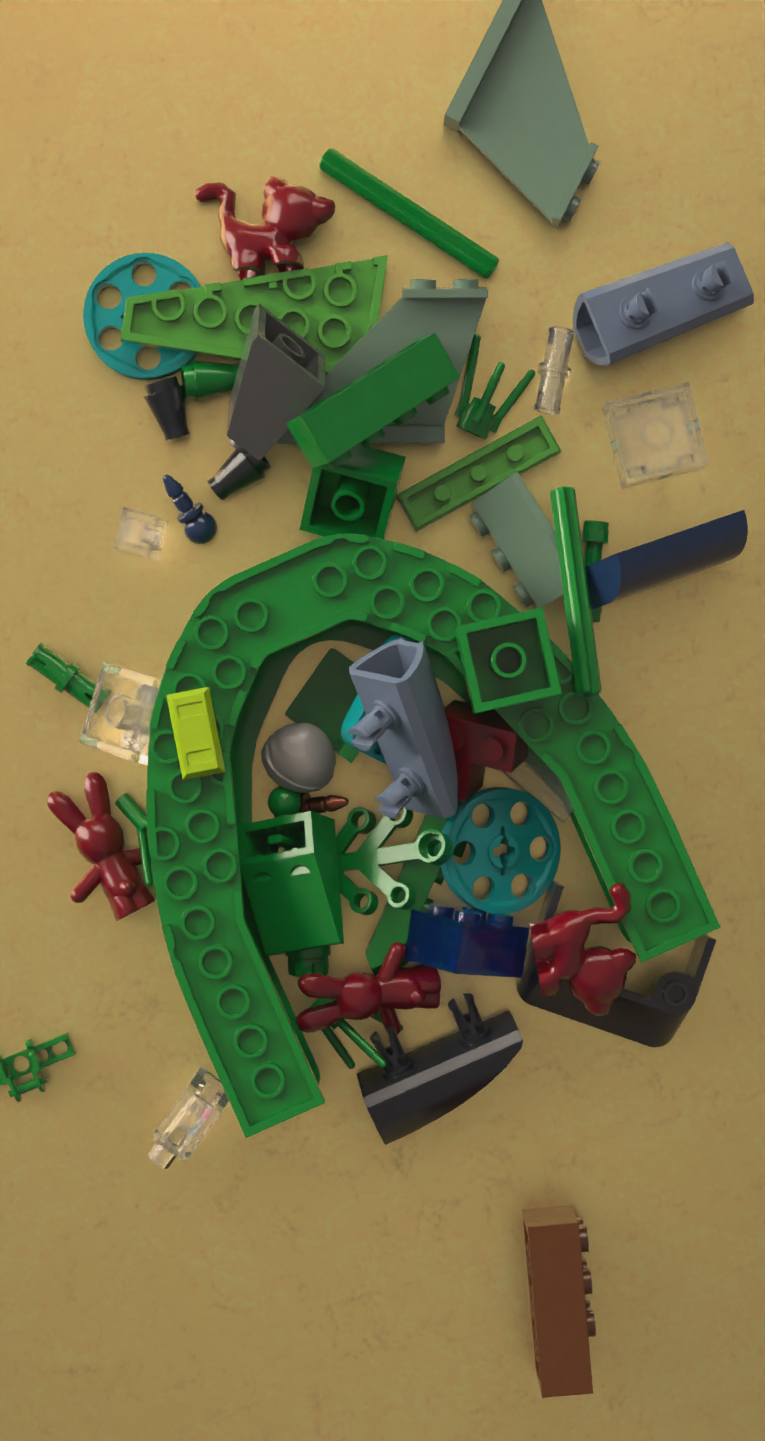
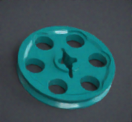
M135 253L110 263L92 282L84 302V328L95 353L112 370L133 379L157 380L181 371V365H189L191 360H194L198 355L153 347L160 353V362L154 369L147 370L137 364V355L143 348L151 346L122 342L118 349L106 350L100 344V336L104 330L116 328L122 332V318L125 312L126 297L169 291L179 283H185L191 288L201 287L195 276L181 263L160 254ZM142 264H148L156 270V279L151 285L145 287L139 286L133 281L135 268ZM109 286L115 287L121 292L120 303L112 309L103 308L98 303L99 292Z
M505 787L483 789L475 792L466 802H460L455 815L450 816L444 825L442 833L451 839L453 851L455 846L462 841H466L471 849L470 857L464 864L459 865L455 862L452 851L450 859L440 865L444 879L451 891L467 905L494 914L517 912L537 901L552 883L560 861L561 845L559 831L549 810L534 796L520 790ZM523 802L527 808V817L523 823L515 825L510 817L511 809L514 804ZM485 804L490 812L488 822L484 826L477 827L472 820L473 810L478 805ZM541 836L546 842V852L540 859L535 860L530 854V844L536 837ZM500 844L507 845L506 853H502L500 857L494 856V848L500 847ZM524 874L528 881L527 890L523 895L515 896L511 890L512 880L516 875ZM485 876L490 882L489 893L486 897L477 899L473 894L474 882L478 878Z

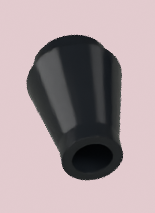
M177 376L144 385L147 396H144V399L162 429L165 440L190 434L187 427L184 385L179 386Z
M235 449L216 474L207 482L214 493L221 500H224L229 495L265 478L264 473L271 466L265 456L259 461L250 453L245 455Z

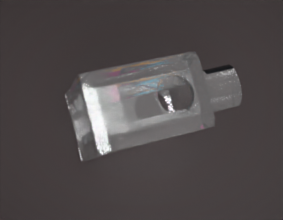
M203 1067L198 1069L151 1136L156 1143L149 1151L148 1156L161 1168L168 1169L176 1157L185 1162L220 1117L229 1101L221 1081Z

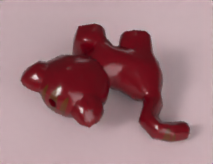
M271 176L265 184L263 192L266 200L262 207L264 222L261 224H251L235 219L236 193L224 182L206 183L196 189L195 192L196 200L201 203L213 198H218L221 201L218 214L221 227L220 241L231 258L233 270L238 271L240 280L265 275L264 261L272 260L273 264L277 265L279 272L304 269L303 257L295 246L290 244L310 239L319 225L330 220L335 213L336 206L334 201L316 196L314 192L304 186L289 184L281 177Z
M615 883L611 886L610 895L615 904L611 909L595 907L584 911L566 910L547 920L530 923L542 996L555 995L560 989L561 978L566 979L571 994L582 1001L588 1011L597 1016L609 1014L613 1001L621 994L625 986L627 972L636 963V954L629 949L623 948L615 950L603 946L584 948V944L589 935L591 925L620 923L631 911V894L624 884Z

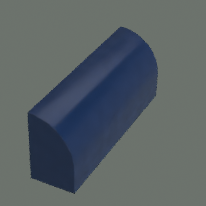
M741 510L585 566L592 610L736 558L743 551L748 536L745 511Z

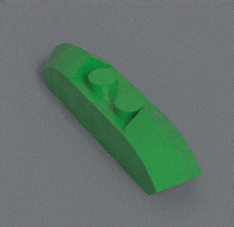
M426 814L413 843L427 829H435L442 832L449 817L439 818ZM462 841L458 843L454 848L453 855L462 858L467 842ZM439 844L434 848V856L439 853ZM421 860L405 862L396 881L412 887L416 893V901L408 910L392 907L387 901L365 950V955L374 976L378 975L387 952L393 943L400 942L406 948V953L400 967H404L423 945L428 934L414 926L417 920L424 923L431 910L434 900L427 897L433 883L441 885L444 880L440 865L433 866ZM405 890L399 892L397 896L398 903L404 900Z

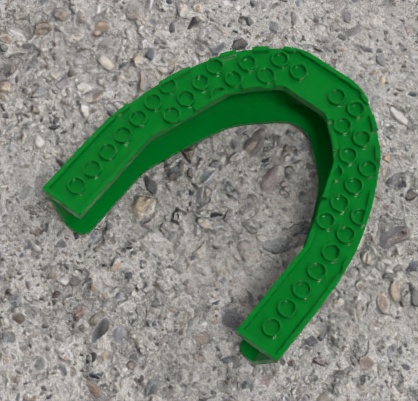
M345 533L314 539L235 574L213 588L194 609L170 654L157 697L155 698L149 723L146 790L147 834L162 930L175 975L245 1138L325 1103V1098L319 1087V1067L303 1032L296 1024L295 1013L272 961L265 954L240 868L237 825L252 823V765L256 742L284 674L295 657L312 644L329 640L344 641L375 650L382 646L392 635L401 634L418 643L423 641L434 676L447 684L465 702L471 703L454 628L519 612L480 578L424 550L364 534ZM550 639L562 694L494 710L529 746L528 757L525 761L563 800L610 908L615 906L614 900L610 895V888L613 884H624L631 894V911L617 924L625 939L632 943L639 961L642 963L721 927L646 763L622 724L619 723L599 694L590 697H581L576 694L572 661ZM209 687L226 772L183 780L166 695Z

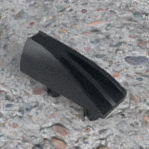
M465 993L463 995L467 1008L466 1014L462 1012L454 998L448 1003V1008L453 1014L459 1032L408 1053L404 1052L397 1036V1031L393 1026L386 1027L390 1041L389 1047L385 1045L377 1031L370 1036V1040L374 1044L377 1053L386 1061L387 1065L384 1068L376 1065L357 1073V1078L366 1107L385 1145L413 1133L454 1110L486 1087L507 1067L520 1051L523 1044L522 1036L510 1010L483 1021L474 1002V996L471 993Z

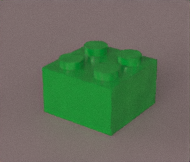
M357 444L350 449L352 457L339 466L330 469L328 464H324L312 469L299 530L324 537L350 533L385 539L406 456Z
M543 607L454 628L473 713L562 694Z

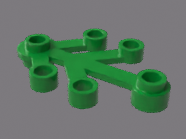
M356 807L350 811L347 823L336 836L340 893L349 901L350 907L354 912L368 916L376 911L378 907L377 895L365 888H359L344 873L345 871L359 870L387 896V901L392 907L408 910L416 901L415 890L404 883H398L381 866L418 860L433 866L442 865L452 855L453 845L451 839L438 830L427 829L418 836L415 843L382 848L396 828H405L412 822L413 811L404 807L402 809V817L395 821V818H389L384 815L375 827V814L366 808ZM365 814V822L359 827L358 820L360 816ZM359 833H370L356 852L345 853ZM441 843L439 853L434 856L435 846ZM405 890L404 900L398 903L397 896L399 892ZM367 895L368 902L364 908H361L360 901Z

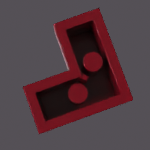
M453 700L444 707L456 760L459 801L466 802L475 792L483 787L485 767L512 773L527 759L529 746L494 709L473 713L471 703Z

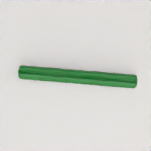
M329 148L321 157L319 162L321 170L484 278H489L497 268L499 263L498 257L334 148Z
M563 486L551 491V506L576 694L581 697H590L601 693V680L576 493L573 487Z

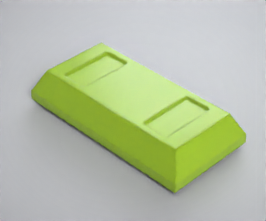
M205 687L166 695L182 779L187 780L226 772L210 688Z

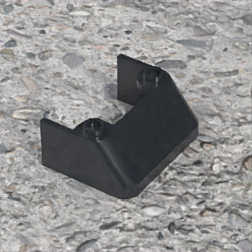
M553 880L547 889L536 923L547 920L555 915L564 886L559 882ZM708 934L696 938L685 972L670 971L660 976L654 985L650 998L623 989L621 994L613 1001L609 1014L597 1016L588 1011L585 1004L571 994L566 979L561 978L560 989L555 995L542 996L531 935L516 978V989L521 999L529 1005L649 1047H661L671 1041L695 1003L716 939Z

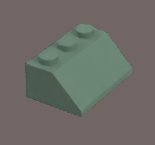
M516 472L472 502L470 507L474 513L469 516V519L481 537L488 534L496 548L491 551V554L503 572L510 569L518 584L513 586V589L525 608L532 605L536 609L546 606L563 595L556 536L553 527L519 473Z

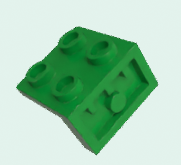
M331 648L291 703L285 715L295 723H309L321 729L330 739L334 750L338 752L337 754L352 763L360 751L343 741L341 727L358 694L349 673V667L354 662L336 649Z

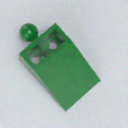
M278 786L271 791L268 797L269 810L277 818L237 825L241 873L265 954L273 956L344 944L335 819L313 811L298 813L301 807L299 793ZM279 847L284 848V851L278 852Z

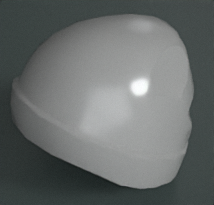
M292 723L285 725L268 738L261 750L262 763L268 776L276 784L290 791L298 793L319 791L328 785L333 778L336 764L335 750L328 736L313 724Z

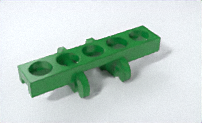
M68 1033L35 1045L33 1040L29 1039L25 1041L27 1049L6 1058H2L0 1055V1085L9 1083L11 1091H8L10 1097L14 1096L16 1101L20 1102L22 1100L21 1094L36 1088H39L41 1092L46 1091L45 1083L48 1081L46 1077L42 1078L40 1070L76 1054ZM62 1041L65 1042L68 1048L67 1052L60 1055L54 1054L52 1046ZM45 1049L48 1053V1060L42 1062L38 1051ZM24 1056L28 1059L29 1067L26 1071H18L14 1067L16 1057ZM5 1065H7V1066L9 1067V1069H10V1075H9V1073H8L7 1068H6ZM32 1072L34 1080L20 1086L17 1085L16 1078Z

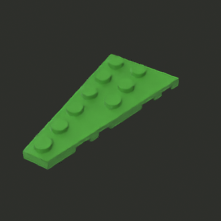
M388 255L356 262L336 263L335 265L313 269L305 268L243 278V280L227 283L206 284L202 287L190 289H175L126 297L121 342L240 361L253 312L261 304L325 355V374H327L378 322Z

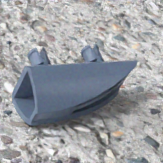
M727 242L581 293L574 306L573 332L576 333L583 350V355L591 362L605 366L754 304V293L735 248Z
M402 637L369 652L349 667L350 676L366 715L348 730V734L357 735L351 742L362 751L370 750L376 741L380 746L394 781L375 798V801L383 803L378 808L383 815L395 818L405 807L408 810L439 818L455 815L458 807V779L454 748L446 712L423 641L415 643L405 641Z

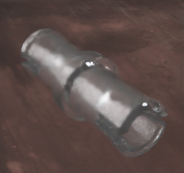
M552 326L548 330L549 335L544 362L539 363L538 373L541 375L534 410L556 415L560 414L565 379H569L571 374L568 362L575 332L565 327Z

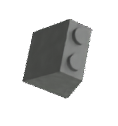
M261 304L253 312L230 396L226 435L236 450L245 455L250 453L259 461L289 429L286 423L303 413L325 389V355Z

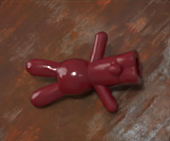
M91 772L84 781V792L91 812V818L86 819L72 799L63 792H51L47 797V806L53 815L75 834L76 845L80 854L93 864L90 870L72 889L70 894L72 901L83 903L95 888L101 884L104 894L109 900L114 918L118 921L155 902V898L135 866L142 864L140 848L124 849L123 830L119 823L111 816L110 799L105 779L100 773Z
M395 942L390 946L377 976L365 972L350 973L343 978L321 974L302 975L297 980V985L304 995L312 998L335 1000L305 1009L296 1017V1024L302 1032L314 1033L331 1026L343 1018L365 1020L378 1011L386 1033V1027L393 1026L398 1035L401 1031V1024L395 1009H436L439 1007L440 975L435 965L429 960H423L419 965L411 968L400 967L406 953V948L404 944Z

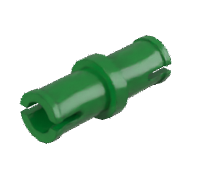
M43 643L36 647L32 657L30 656L26 662L27 666H31L56 684L54 689L60 693L66 691L90 708L93 713L109 693V690L104 689L80 672L78 664L75 662L69 664L45 647Z

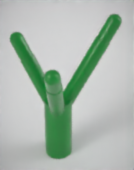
M124 793L116 800L115 805L137 828L145 884L150 887L153 885V876L146 833L147 814L127 793Z

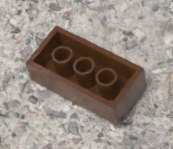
M572 1205L522 1209L535 1368L542 1398L593 1394L588 1337L596 1336V1326L590 1301L585 1300V1295L592 1294L590 1268H587L586 1258H582L581 1252H589L587 1228L584 1226L583 1218L576 1217Z

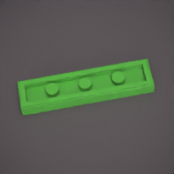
M540 415L398 493L396 497L412 527L417 532L481 497L514 473L518 472L521 475L562 451L543 416Z

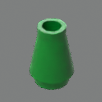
M191 360L190 365H181L182 385H184L185 399L195 398V401L198 402L232 390L239 363L225 364Z

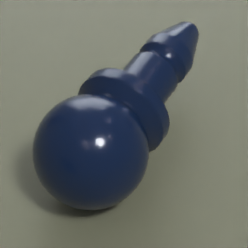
M168 474L164 475L163 482L169 497L173 498V503L181 512L177 520L179 523H184L186 537L196 544L210 542L217 532V524L214 517L203 511L204 506L201 502L193 504L187 492L183 491L181 483Z

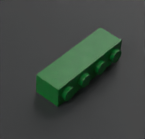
M433 333L406 346L293 418L286 425L312 468L328 464L329 468L332 469L352 457L350 449L361 443L363 447H366L385 436L386 434L382 428L394 421L395 425L398 426L416 416L418 412L415 407L426 400L428 405L447 396L450 393L447 386L459 379L460 376L436 333Z

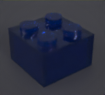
M433 903L429 904V911L411 910L405 960L454 974L523 977L529 927L513 924L514 916L489 912L488 917H486L487 912L469 906H462V910H455L454 913L455 907Z

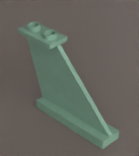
M503 0L445 113L443 126L457 133L460 130L551 222L550 226L558 229L562 219L571 221L581 201L580 198L575 196L581 182L589 185L600 164V161L594 159L598 145L592 142L590 145L588 143L542 0Z
M411 279V287H402V297L325 375V389L306 410L414 341L436 333L459 376H461L486 298H488V289L486 287H478V279H453V287H436V279ZM459 379L447 386L450 390L447 396L428 405L426 400L417 405L415 408L418 414L398 426L393 421L382 428L386 435L374 443H445L444 423ZM289 429L277 441V444L297 443Z

